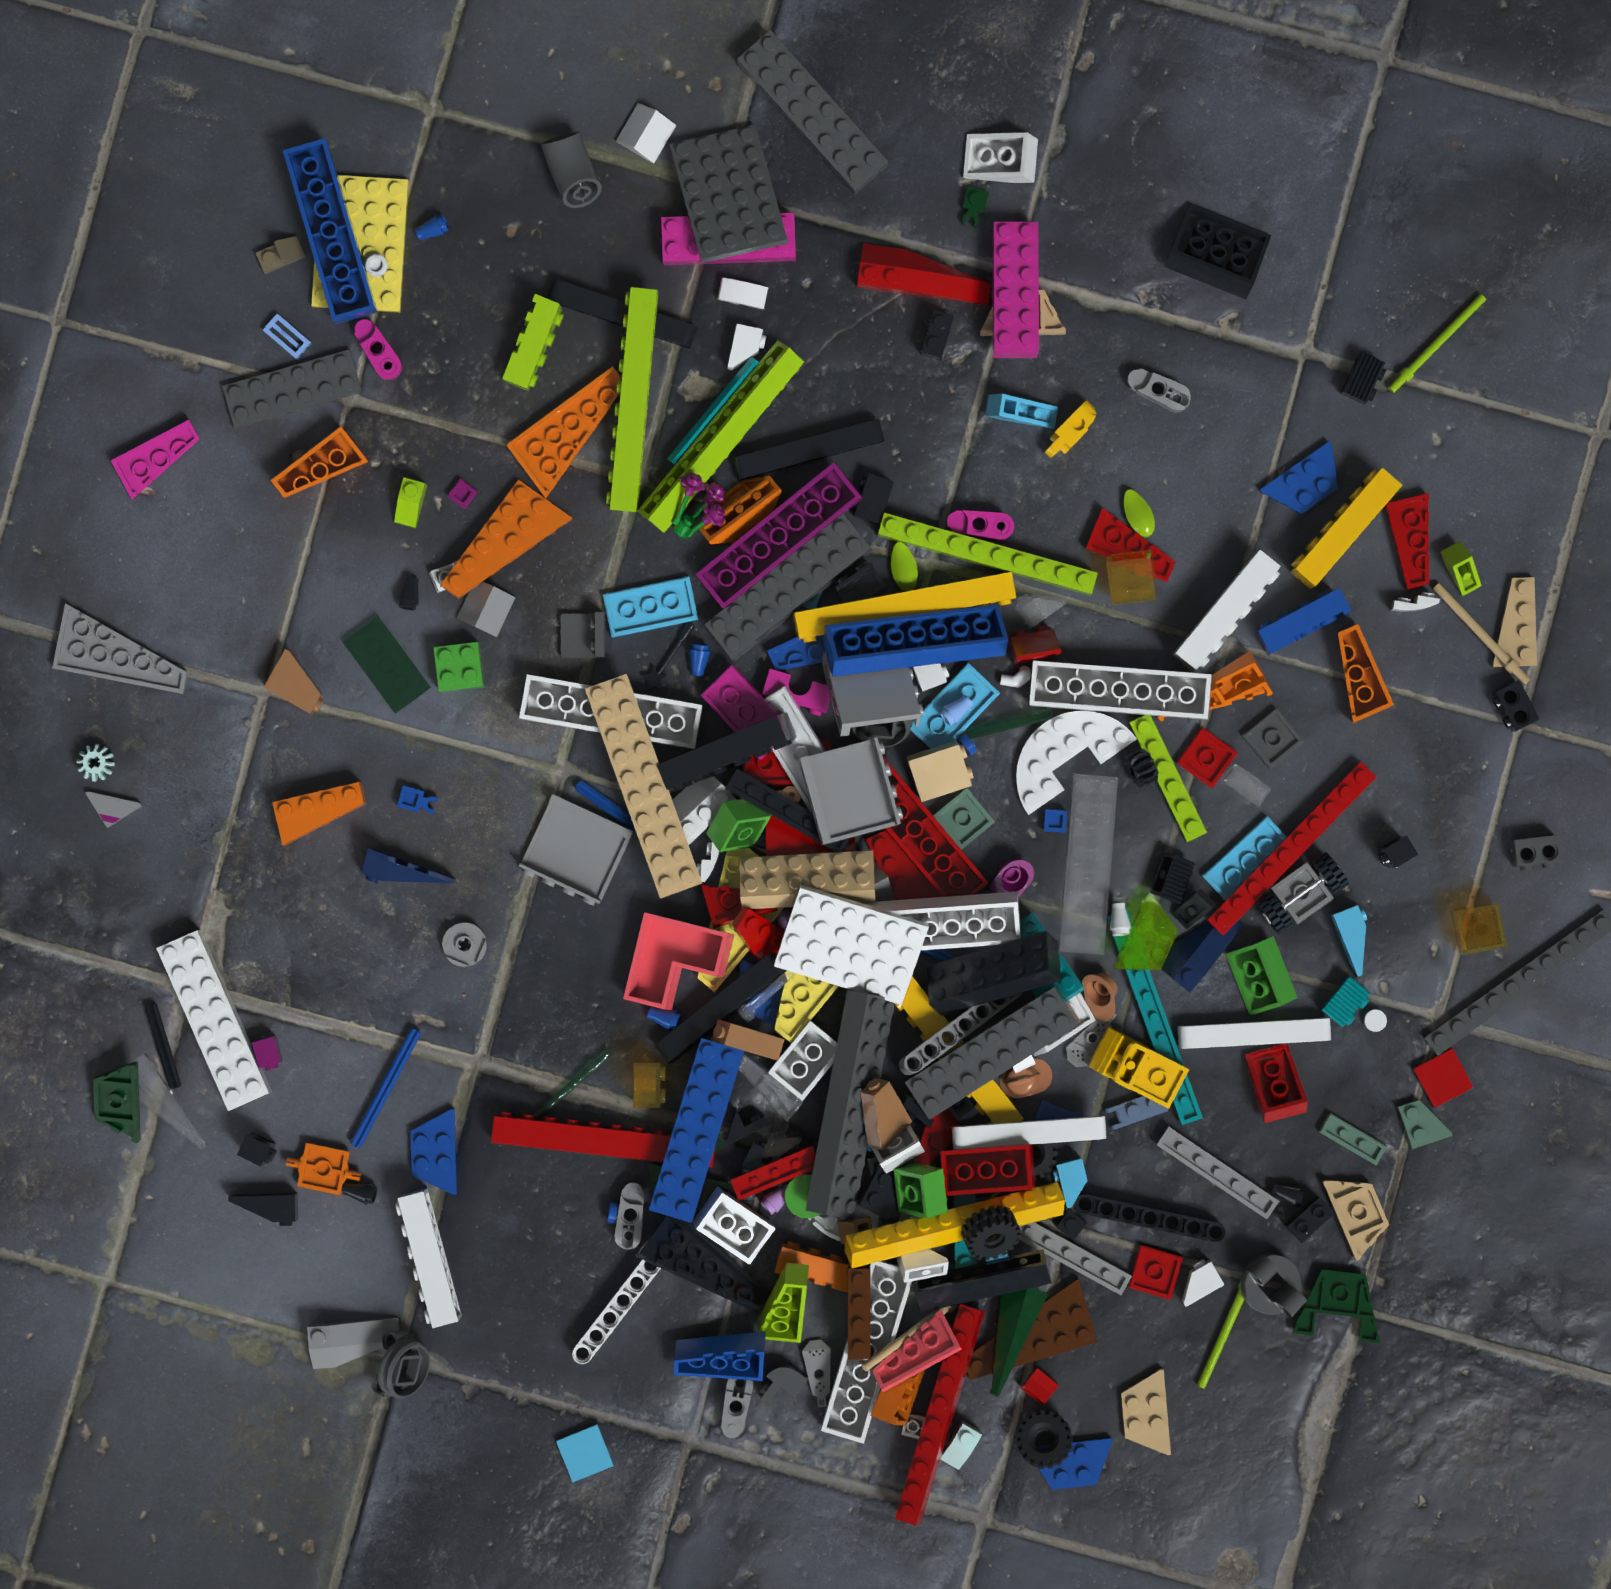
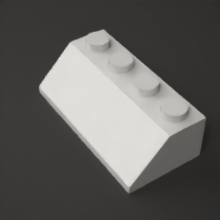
M714 776L694 783L693 780V785L686 787L672 800L688 845L711 825L723 802L737 800Z

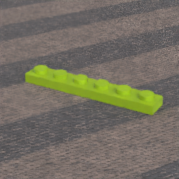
M1144 715L1130 722L1129 725L1141 749L1149 752L1157 765L1158 785L1186 842L1207 833L1151 715Z

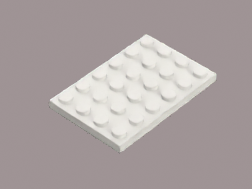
M800 885L774 962V967L853 991L885 997L886 1001L902 1005L929 924Z

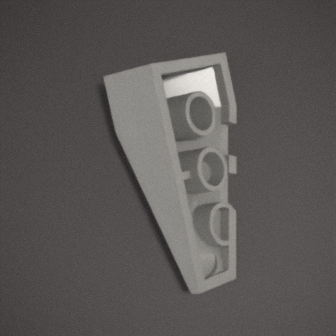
M399 1317L310 1324L307 1327L313 1369L334 1368L382 1348V1337L386 1332L400 1331Z

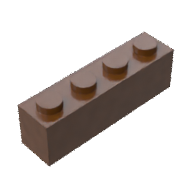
M848 1266V1359H870V1266L856 1268Z

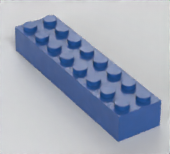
M326 138L283 150L332 321L336 325L377 313L378 310Z
M995 604L825 625L823 644L831 675L836 677L1004 656L1006 654L1008 637L999 606Z
M701 1038L650 1204V1211L692 1223L744 1053L743 1050Z

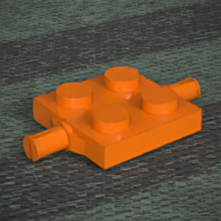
M306 1142L304 1154L300 1159L291 1157L286 1159V1161L290 1162H286L285 1166L298 1168L299 1178L297 1187L341 1195L343 1184L347 1178L358 1181L361 1178L359 1177L361 1172L349 1170L348 1160L350 1151Z

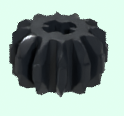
M1141 749L1126 756L1125 765L1127 772L1135 785L1139 788L1146 787L1158 780L1157 765L1149 752Z

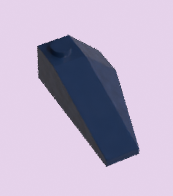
M368 848L362 869V874L367 875L365 879L377 884L379 880L427 883H455L456 880L373 848Z
M1238 920L1222 936L1207 922L1168 946L1154 964L1183 989L1191 993L1244 926V923Z

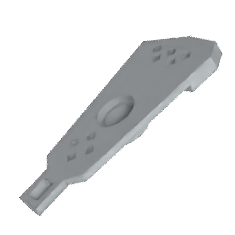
M1114 1014L1113 1018L1108 1021L1096 1019L1066 1047L1067 1060L1075 1067L1088 1066L1105 1032L1103 1029L1106 1030L1108 1026L1112 1028L1111 1022L1117 1015ZM1090 1034H1095L1097 1036V1040L1095 1042L1089 1041L1088 1038Z
M821 1339L810 1340L802 1350L811 1392L813 1396L817 1397L818 1407H827L826 1396L830 1393L831 1347ZM817 1369L823 1371L821 1377L815 1376L814 1373Z

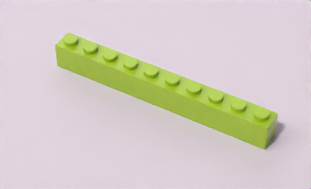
M631 287L630 292H626L625 305H629L628 314H624L623 327H626L627 331L626 336H622L621 350H625L624 359L620 358L619 372L623 373L622 381H618L617 394L621 395L620 403L615 405V416H618V425L613 427V438L616 439V447L611 449V460L614 461V469H610L608 480L609 483H612V490L607 492L606 504L610 505V510L638 512L659 290Z
M777 340L638 509V512L664 533L673 524L672 521L676 517L685 496L684 491L686 488L680 483V477L692 472L700 475L702 482L706 483L738 442L742 440L751 426L756 423L760 415L770 406L774 398L784 389L792 376L798 372L804 361L788 346ZM694 491L693 495L689 497L687 504L698 492Z
M887 513L883 515L878 537L902 542L903 544L1006 573L1012 572V574L1088 596L1092 595L1098 574L1094 571Z

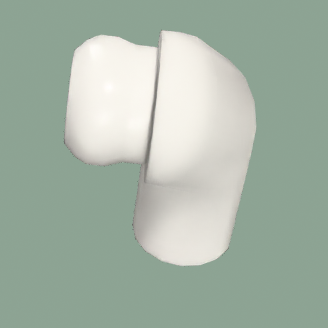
M1020 667L1019 672L1014 676L1002 674L1000 685L1021 687L1032 676L1030 667Z

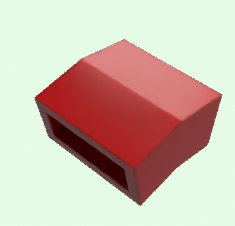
M1036 1367L1020 1388L1040 1405H1043L1058 1388L1059 1384Z

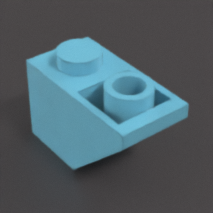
M1081 1157L1055 1163L1056 1169L1052 1170L1055 1183L1060 1182L1066 1208L1073 1206L1087 1182Z

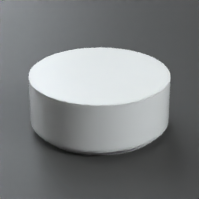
M373 254L367 258L365 268L371 276L381 277L387 272L388 263L382 255Z
M1373 1009L1365 1014L1364 1025L1368 1030L1378 1032L1385 1028L1387 1018L1382 1011Z

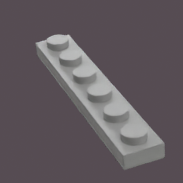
M1169 1126L1156 1143L1157 1146L1265 1219H1268L1279 1203V1200Z
M1035 1222L1019 1226L1021 1230V1238H1018L1019 1240L1037 1250L1044 1249L1046 1255L1119 1295H1122L1132 1277L1130 1274Z

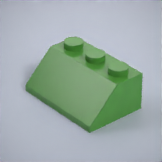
M1274 936L1226 953L1249 1015L1282 1006L1298 998Z

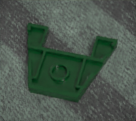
M1320 1269L1292 1333L1313 1336L1316 1313L1361 1318L1358 1340L1380 1343L1366 1274Z

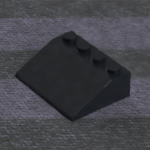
M1189 203L1164 267L1246 300L1254 285L1272 235Z

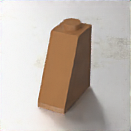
M285 649L263 688L313 715L314 711L318 712L324 701L321 700L323 694L294 654Z
M719 1019L712 1037L714 1042L777 1061L779 1060L785 1040Z
M875 1078L861 1091L867 1144L869 1147L883 1151L912 1123V1120L890 1082Z

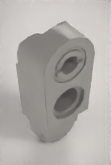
M1141 368L1133 370L1128 375L1127 384L1131 388L1130 390L1171 412H1182L1190 404L1191 395L1189 389L1176 381ZM1160 384L1163 387V393H1153L1152 385ZM1179 395L1181 401L1179 403L1173 401V396Z
M630 1182L622 1188L615 1229V1242L623 1249L636 1248L642 1238L644 1191L637 1182ZM626 1209H634L637 1217L633 1220L627 1219L624 1214ZM631 1232L633 1237L628 1240L624 1237V1234Z
M727 1379L721 1429L728 1438H736L741 1432L743 1433L753 1390V1380H744L745 1384L739 1387L736 1385L737 1379ZM732 1401H740L742 1409L733 1411L730 1408Z

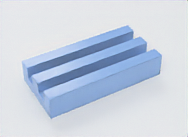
M278 314L263 329L266 334L295 359H298L311 344L309 340ZM277 321L281 322L304 342L303 345L298 344L275 323ZM273 327L298 349L296 353L273 334L270 329Z

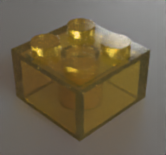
M1152 550L1108 555L1106 565L1112 605L1156 600L1158 592Z
M1499 903L1451 911L1459 955L1507 947Z
M635 1061L633 1063V1108H660L662 1103H665L666 1088H662V1080L666 1079V1066H662V1061Z

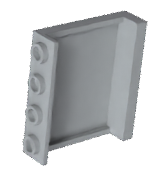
M823 651L822 667L840 737L848 736L851 727L912 719L914 720L915 727L919 726L920 717H923V707L917 701L918 688L916 685L913 686L912 667L832 677L826 651Z
M877 737L798 759L821 845L901 824L900 819H903L900 806H896L894 800L897 797L894 784L890 785L888 776H891L888 763H884L882 756L885 754L882 741L878 742Z
M552 794L548 807L519 867L523 868L522 873L532 878L536 874L543 878V883L552 887L555 884L562 886V892L573 897L577 893L583 896L582 901L594 906L595 902L601 903L633 835V831Z

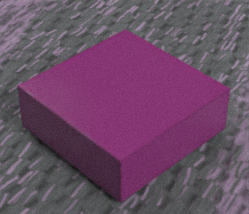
M460 478L447 496L465 510L478 491Z

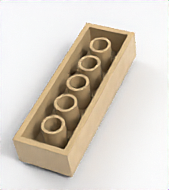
M873 851L739 858L740 899L742 907L746 906L749 909L793 907L800 885L859 903L876 902Z

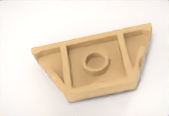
M1039 290V335H1065L1066 329L1062 326L1045 290ZM993 307L980 331V336H993Z
M1324 1180L1322 1181L1354 1259L1358 1261L1369 1246H1372L1377 1237L1389 1226L1372 1183Z
M1160 1368L1152 1375L1143 1378L1134 1386L1121 1392L1124 1437L1166 1455H1171L1164 1369Z

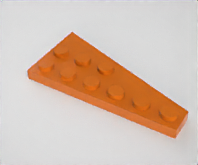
M613 366L506 445L545 498L551 493L620 395L617 394L618 381H622V378Z
M518 480L440 586L456 598H461L485 579L497 573L505 565L510 564L537 545L538 542L570 522L572 517Z

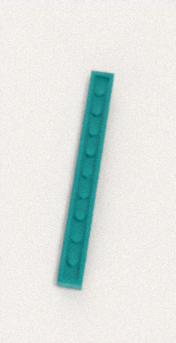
M1126 909L1132 928L1130 929V934L1126 936H1113L1152 1046L1157 1053L1184 1066L1130 915ZM1111 915L1106 916L1109 927L1111 922ZM1186 1075L1173 1100L1181 1125L1203 1118L1188 1075Z

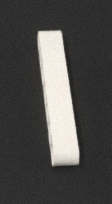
M1330 1018L1177 1026L1179 1049L1331 1040Z
M1105 1116L952 1127L954 1150L1107 1138Z
M644 1260L639 1262L576 1344L572 1356L577 1363L586 1364L592 1359L661 1268L657 1267L654 1270H648L644 1265ZM633 1277H640L643 1280V1286L640 1288L633 1287L631 1279ZM622 1294L627 1295L630 1303L625 1306L620 1305L617 1300L618 1296ZM607 1312L614 1313L616 1321L613 1323L606 1322L604 1314ZM591 1331H601L602 1339L599 1341L593 1340L590 1336ZM584 1347L588 1350L589 1356L587 1358H580L577 1355V1350Z

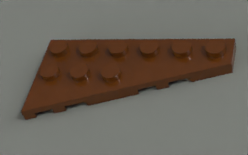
M1079 1278L1044 1302L1013 1367L1097 1343ZM995 1337L973 1351L967 1371L970 1380L992 1374L995 1358Z

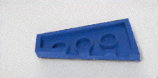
M824 635L816 636L817 641L804 643L803 639L797 640L796 637L768 650L767 653L775 670L781 671L822 663L823 651H825L823 644Z

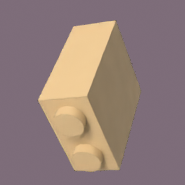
M957 740L906 756L921 802L972 786L970 779L974 778L970 765L966 766L964 762L967 754L964 745L959 746Z

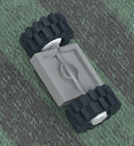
M1327 852L1311 862L1316 873L1308 863H1305L1271 888L1276 897L1269 892L1255 902L1266 921L1277 934L1282 933L1293 925L1290 916L1298 925L1334 899L1324 886V883L1333 894L1338 893L1349 885L1345 874Z

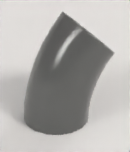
M576 131L541 143L551 175L564 204L570 208H580L596 200L601 193L602 186L587 153L581 132Z

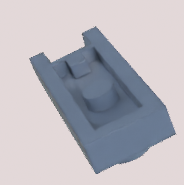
M1140 1096L1104 1110L1106 1113L1115 1111L1118 1123L1110 1126L1111 1130H1115L1167 1112L1168 1108L1145 1096Z

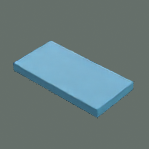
M689 576L603 594L612 638L698 620Z
M967 663L923 710V717H920L919 726L915 727L913 720L910 730L930 749L955 741L1000 692L975 668ZM966 695L973 703V706L970 708L971 710H968L957 724L949 726L939 712L943 710L942 707Z
M1265 816L1208 869L1202 877L1225 901L1286 838V835L1268 816Z

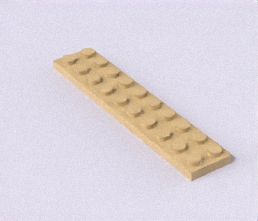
M627 674L585 688L660 899L702 884L670 792L666 790L657 768L659 762Z

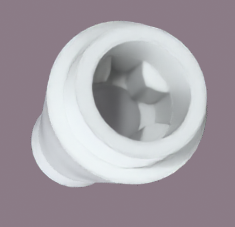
M1125 903L1112 904L1110 922L1112 936L1129 935L1132 928Z

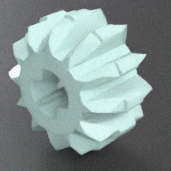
M99 744L94 745V750L90 745H87V753L84 751L79 752L84 757L83 760H76V763L83 764L82 767L78 768V771H86L83 776L85 779L91 776L92 781L96 782L99 776L101 780H105L104 772L112 774L108 766H115V762L108 761L114 757L113 753L105 755L108 748L104 746L100 750ZM99 758L100 760L98 762H100V766L92 767V765L94 764L91 763L92 759Z

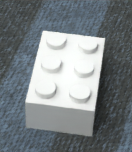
M810 1020L779 1057V1060L770 1068L768 1073L803 1101L834 1063L837 1041Z
M718 1186L692 1221L698 1231L749 1265L775 1230L771 1221Z

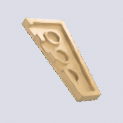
M1535 577L1511 578L1505 611L1500 626V634L1497 640V644L1512 660L1515 659L1520 666H1537ZM1496 655L1494 656L1492 667H1505L1502 661Z

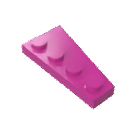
M189 419L112 459L111 463L131 499H134L200 440V437Z

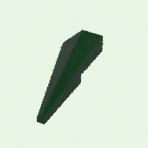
M1035 1287L1002 1294L999 1298L1000 1309L996 1326L994 1367L992 1368V1388L990 1389V1394L995 1397L1000 1395L1048 1296L1047 1293Z

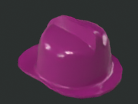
M1025 860L1005 861L998 868L997 876L990 885L989 894L1018 892L1019 898L1034 878L1033 866Z

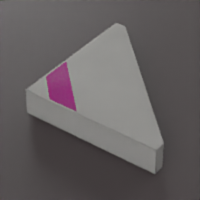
M93 792L85 793L107 828L143 806L141 803Z

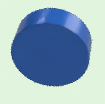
M962 734L957 738L959 745H964L967 755L971 756L977 751L976 746L966 734Z
M610 1200L607 1223H616L619 1203L617 1201Z

